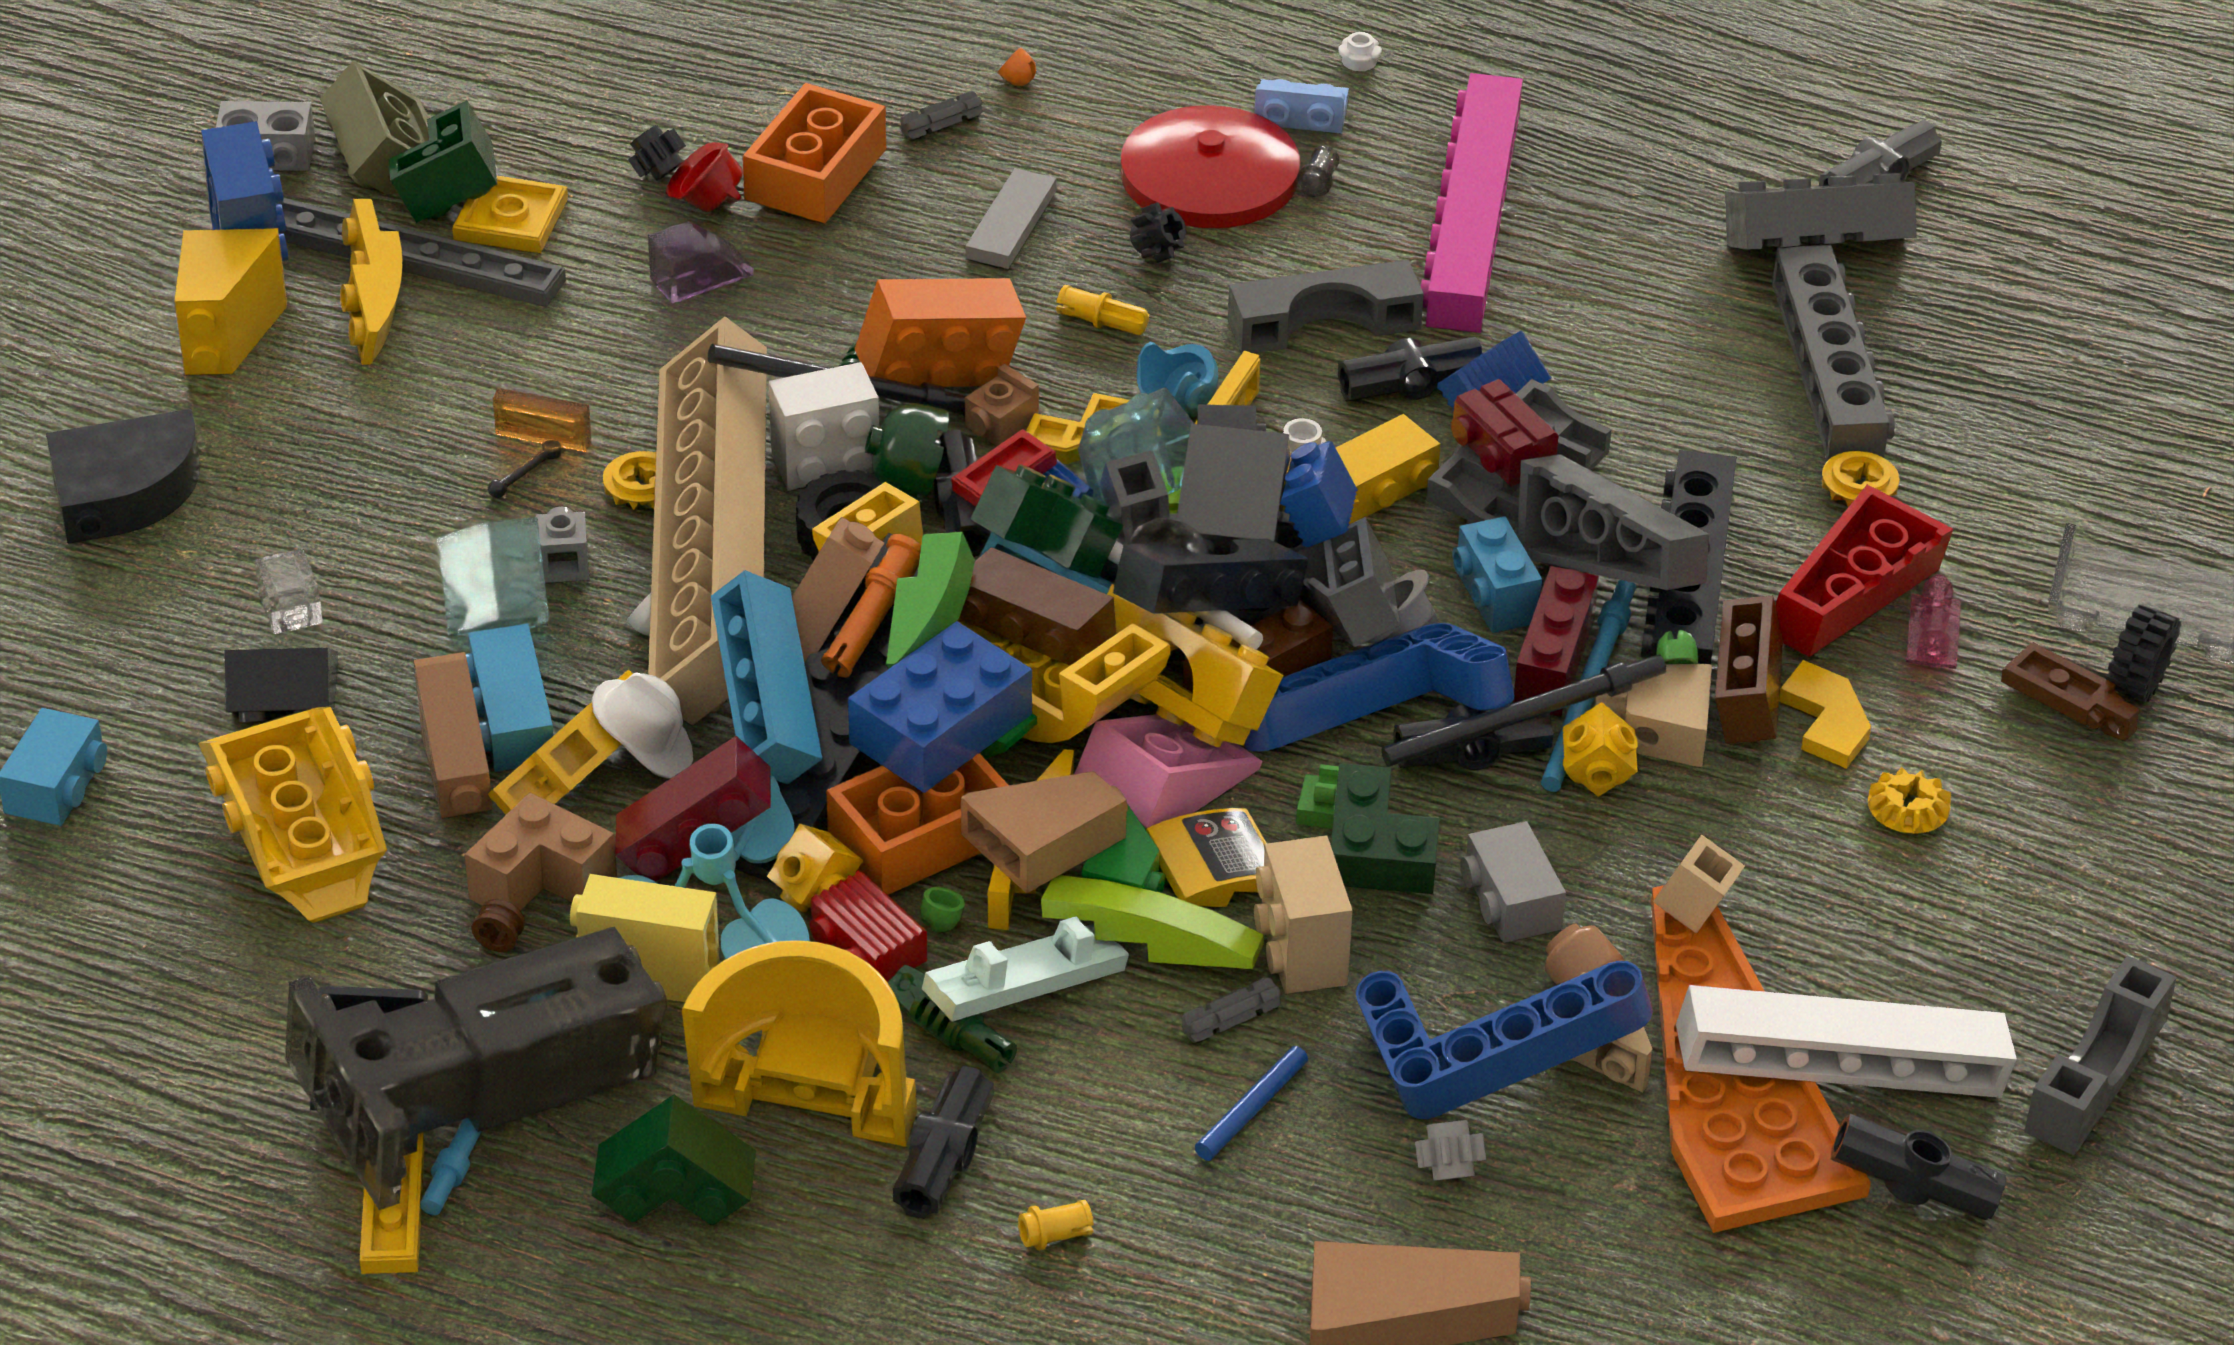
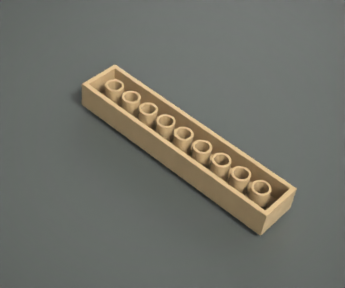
M725 316L659 369L648 675L656 676L665 681L675 691L680 701L682 719L692 726L708 713H714L719 710L729 698L711 595L744 570L764 577L767 374L709 363L708 350L711 344H718L767 354V347Z

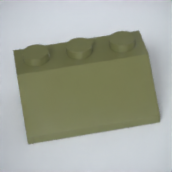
M353 60L320 98L327 115L326 122L337 138L338 143L336 146L345 157L349 167L347 170L349 176L364 188L372 186L386 195L397 193L390 181L388 159L429 140L427 119L429 118L419 98Z

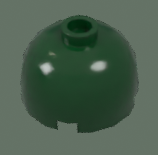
M916 403L902 405L887 414L881 427L871 426L865 444V453L873 455L872 471L880 482H886L918 500L920 504L923 503V496H928L942 459L944 447L940 446V439L937 438L938 431L945 433L948 431L949 413L947 410Z

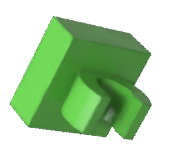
M1320 764L1319 776L1305 774L1297 806L1296 824L1333 829L1338 766Z

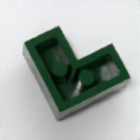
M468 100L427 119L429 140L388 159L390 181L416 223L428 217L431 219L438 218L447 213L453 205L468 198H480L498 184L493 143Z
M1019 464L1016 471L996 465L970 519L1003 539L1039 551L1067 569L1099 578L1124 524L1107 515L1110 507L1085 494L1082 495L1081 499L1075 497L1073 493L1076 487L1056 476L1049 475L1045 482L1046 476L1027 466Z
M1339 763L1331 848L1344 886L1433 894L1440 818L1388 813L1391 768Z
M673 1094L598 1145L591 1196L632 1223L669 1199H673L713 1226L751 1201L756 1150Z

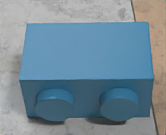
M41 708L0 771V795L4 813L62 826L73 807H78L81 804L85 788L95 772L99 773L105 765L107 745L102 742L99 720Z

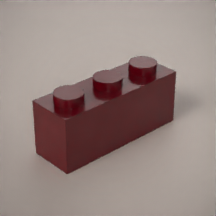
M1550 566L1517 660L1513 703L1574 682L1595 620L1599 583L1598 575ZM1565 708L1550 712V715L1562 717Z
M737 736L733 737L616 814L615 856L637 875L647 877L655 882L680 867L683 859L691 858L690 837L700 826L719 824L732 833L771 808V767Z

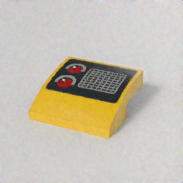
M1227 808L1195 812L1162 821L1146 828L1147 833L1159 849V866L1178 899L1198 906L1227 907L1234 891L1258 892L1256 868L1264 866V848L1267 843L1247 808Z

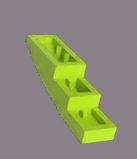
M1059 875L1050 881L1041 898L1042 918L1069 919L1078 917L1079 920L1094 921L1095 940L1147 943L1148 962L1253 969L1264 945V934L1213 910L1160 892L1112 881Z

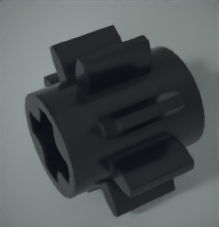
M655 125L630 143L635 151V155L629 158L628 161L639 177L651 173L654 179L658 181L673 172L684 162L678 153L686 145L674 128L663 133L660 127Z
M1158 202L1141 208L1142 214L1131 218L1133 225L1130 229V240L1133 247L1141 254L1143 259L1154 255L1157 263L1173 258L1174 251L1185 246L1183 243L1186 235L1184 220L1174 211L1173 207L1162 210Z

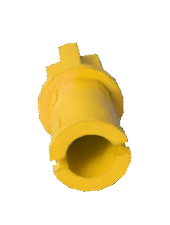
M1064 285L1059 292L1056 302L1063 304V306L1058 305L1056 307L1058 314H1065L1092 322L1093 326L1098 329L1105 325L1141 335L1145 332L1149 322V314L1145 308L1113 300L1111 294L1106 292L1098 295Z

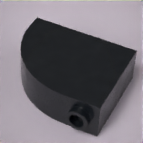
M192 409L46 433L51 468L67 544L130 533L150 526L178 509L189 498L199 479L201 465Z

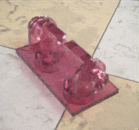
M1934 575L1924 584L1922 595L1911 594L1906 663L1956 669L1961 600L1952 599L1953 585L1944 575Z

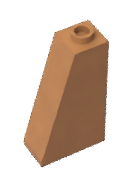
M1314 1241L1309 1345H1452L1516 1334L1518 1310L1529 1311L1530 1276H1520V1253Z

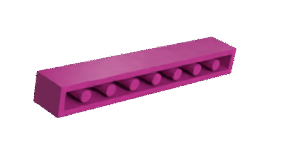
M1470 73L1467 90H1458L1456 116H1453L1451 142H1448L1445 169H1443L1440 196H1438L1435 223L1438 224L1433 223L1430 251H1427L1424 279L1430 280L1422 279L1421 288L1424 293L1423 308H1427L1426 327L1481 333L1520 116L1523 83L1521 78Z

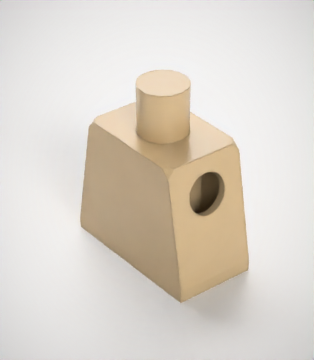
M1666 664L1665 674L1633 684L1631 691L1613 697L1608 696L1607 693L1597 696L1595 706L1601 702L1604 703L1635 729V736L1638 742L1636 753L1690 766L1702 767L1708 725L1712 665Z

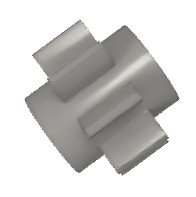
M1468 1120L1426 1125L1428 1139L1415 1142L1418 1168L1432 1166L1433 1181L1475 1176L1473 1162L1486 1160L1483 1133L1470 1135Z

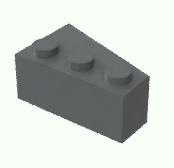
M1366 517L1349 524V530L1344 534L1311 547L1302 546L1294 550L1309 558L1299 600L1304 601L1333 626V631L1354 647L1366 641L1368 643L1379 642L1388 637L1394 628L1400 626L1392 568Z

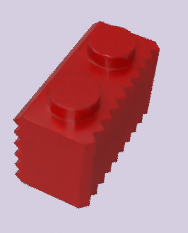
M857 870L854 876L849 875L845 881L840 880L837 886L832 884L829 890L823 889L820 895L815 894L812 897V920L809 923V927L816 942L835 946L860 957L876 969L887 982L905 964L916 968L927 962V931L862 871Z

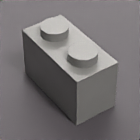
M1525 821L1468 834L1466 857H1462L1460 863L1462 877L1468 888L1474 887L1479 897L1480 909L1487 924L1493 923L1502 942L1505 943L1562 930L1566 891L1528 822Z

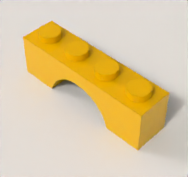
M1111 584L1107 595L1114 597L1116 632L1119 633L1133 623L1169 643L1170 651L1180 648L1186 655L1192 669V702L1229 724L1258 731L1284 676L1266 665L1269 657L1246 645H1241L1239 649L1230 644L1233 636L1220 628L1210 624H1205L1203 628L1195 624L1197 615L1193 612L1153 614L1114 594V584Z

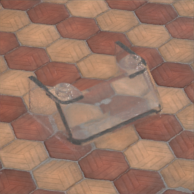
M2066 523L2048 599V613L2057 617L2056 625L2076 631H2085L2086 626L2091 625L2121 632L2125 630L2126 621L2129 616H2132L2133 610L2136 607L2138 608L2139 604H2143L2180 618V635L2175 643L2206 650L2205 657L2224 663H2234V576L2076 543V525Z

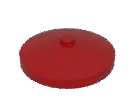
M1200 105L1177 108L1158 114L1141 123L1131 132L1121 152V179L1129 196L1142 208L1157 202L1162 210L1173 207L1174 211L1184 220L1185 226L1229 228L1262 220L1285 206L1293 197L1299 184L1300 155L1295 142L1289 134L1269 119L1238 108Z

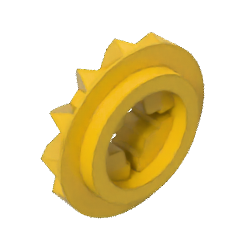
M637 451L617 457L607 465L603 472L604 491L606 495L613 496L616 505L629 502L633 510L640 505L646 504L654 509L656 452ZM637 475L639 476L640 480H643L646 483L645 485H640V483L636 481Z
M1864 451L1843 452L1831 457L1823 467L1822 488L1830 491L1831 500H1846L1848 507L1867 484L1889 496L1897 495L1900 480L1899 473L1891 462L1879 455ZM1863 475L1866 476L1862 484H1856L1858 479L1861 480Z
M1902 767L1896 775L1882 772L1878 782L1871 783L1868 795L1870 812L1881 824L1895 831L1912 834L1929 832L1943 825L1950 814L1951 792L1942 789L1941 779H1926L1923 769L1916 775L1908 774ZM1908 794L1917 796L1912 802H1909L1907 807H1904L1903 799Z

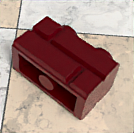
M1500 379L1481 386L1479 391L1475 388L1460 394L1454 401L1451 431L1455 440L1462 446L1468 445L1480 457L1483 467L1489 473L1496 472L1510 487L1520 483L1521 460L1557 455L1559 434Z

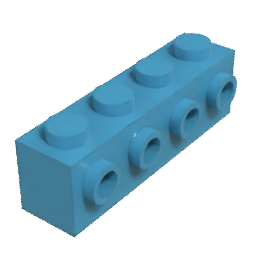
M744 570L711 595L735 736L740 738L771 767V776H774L779 782L789 784L822 760L791 590L787 586Z

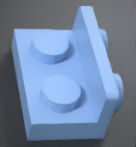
M1261 79V83L1257 85L1255 92V114L1269 119L1282 128L1342 134L1348 105L1349 88L1334 87L1330 84L1294 83L1283 79Z

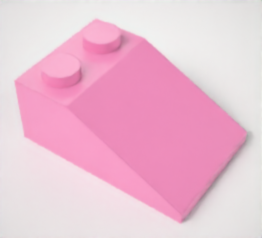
M1155 714L1096 721L1074 774L1094 771L1110 786L1117 787L1124 795L1128 805L1143 827L1148 828L1162 821L1196 812L1257 772L1263 761L1238 744L1223 741L1220 748L1207 744L1192 735L1196 727L1186 721L1181 726Z

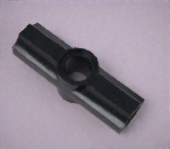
M1477 337L1422 346L1416 339L1404 338L1390 345L1385 353L1339 362L1337 376L1340 382V390L1346 402L1400 392L1406 399L1419 400L1431 394L1439 382L1482 354V346Z
M948 430L947 433L943 432L939 437L940 446L944 447L934 480L938 517H943L946 533L963 532L973 557H976L984 549L991 533L990 530L970 519L976 507L952 491L951 482L952 477L977 461L975 446L973 445L972 438L962 434L961 430Z
M1461 704L1452 709L1445 719L1394 725L1393 740L1394 743L1486 713L1488 710H1477ZM1547 713L1399 763L1398 765L1400 768L1458 760L1459 764L1465 769L1482 770L1493 765L1500 758L1501 754L1552 748L1554 734L1551 715Z
M962 1066L958 1071L949 1072L931 1111H922L918 1116L911 1135L909 1156L893 1187V1202L899 1204L907 1215L925 1219L931 1213H938L957 1172L965 1173L968 1170L976 1150L978 1128L994 1096V1083L989 1081L982 1074L981 1070Z
M1852 1114L1845 1116L1831 1149L1830 1160L1884 1180L1889 1192L1905 1203L1923 1205L1929 1199H1932L1983 1220L1993 1217L2006 1185L2005 1174L1952 1154L1949 1145L1932 1132L1913 1130L1905 1136Z

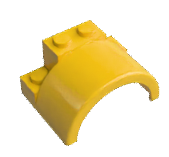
M779 941L755 946L729 957L711 969L693 988L682 1008V1018L694 1107L747 1117L752 1099L850 1117L853 1137L906 1147L917 1114L915 1079L906 1077L903 1024L899 1003L888 982L869 963L846 950L823 943ZM762 1030L756 1057L749 1055L746 1048L737 1044L751 1034ZM878 1063L882 1072L877 1077H872Z

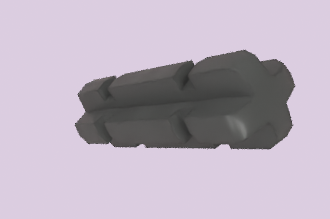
M969 91L956 97L957 101L954 98H949L922 108L920 110L921 114L918 111L905 114L900 119L901 132L908 140H915L926 136L927 130L931 134L959 124L963 121L962 117L965 120L978 117L982 113V100L974 91Z
M1271 978L1260 979L1249 985V991L1242 987L1207 1003L1206 1010L1200 1006L1184 1013L1182 1016V1030L1191 1042L1198 1043L1214 1035L1212 1032L1214 1029L1217 1033L1223 1032L1256 1017L1255 1011L1257 1010L1260 1014H1263L1278 1007L1281 1003L1280 990Z

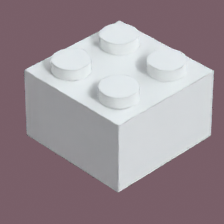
M862 362L769 381L771 454L788 491L806 487V484L812 480L819 479L821 475L837 473L840 470H861L868 474L873 473V455L865 453V444L871 426H879V397Z

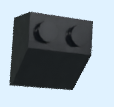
M328 647L224 650L226 712L239 713V722H270V712H290V715L316 707H331L334 710L338 671L337 651Z

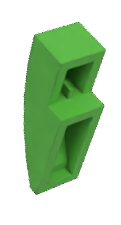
M963 532L923 534L917 577L897 578L886 661L888 669L958 621L970 588L975 563Z

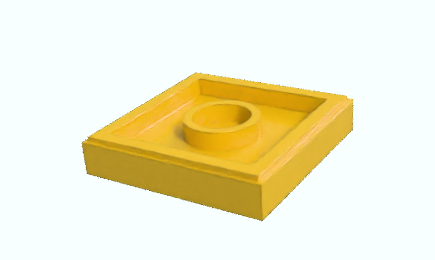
M497 176L498 184L493 186L487 194L477 199L468 198L452 227L453 240L541 254L568 200L567 186Z

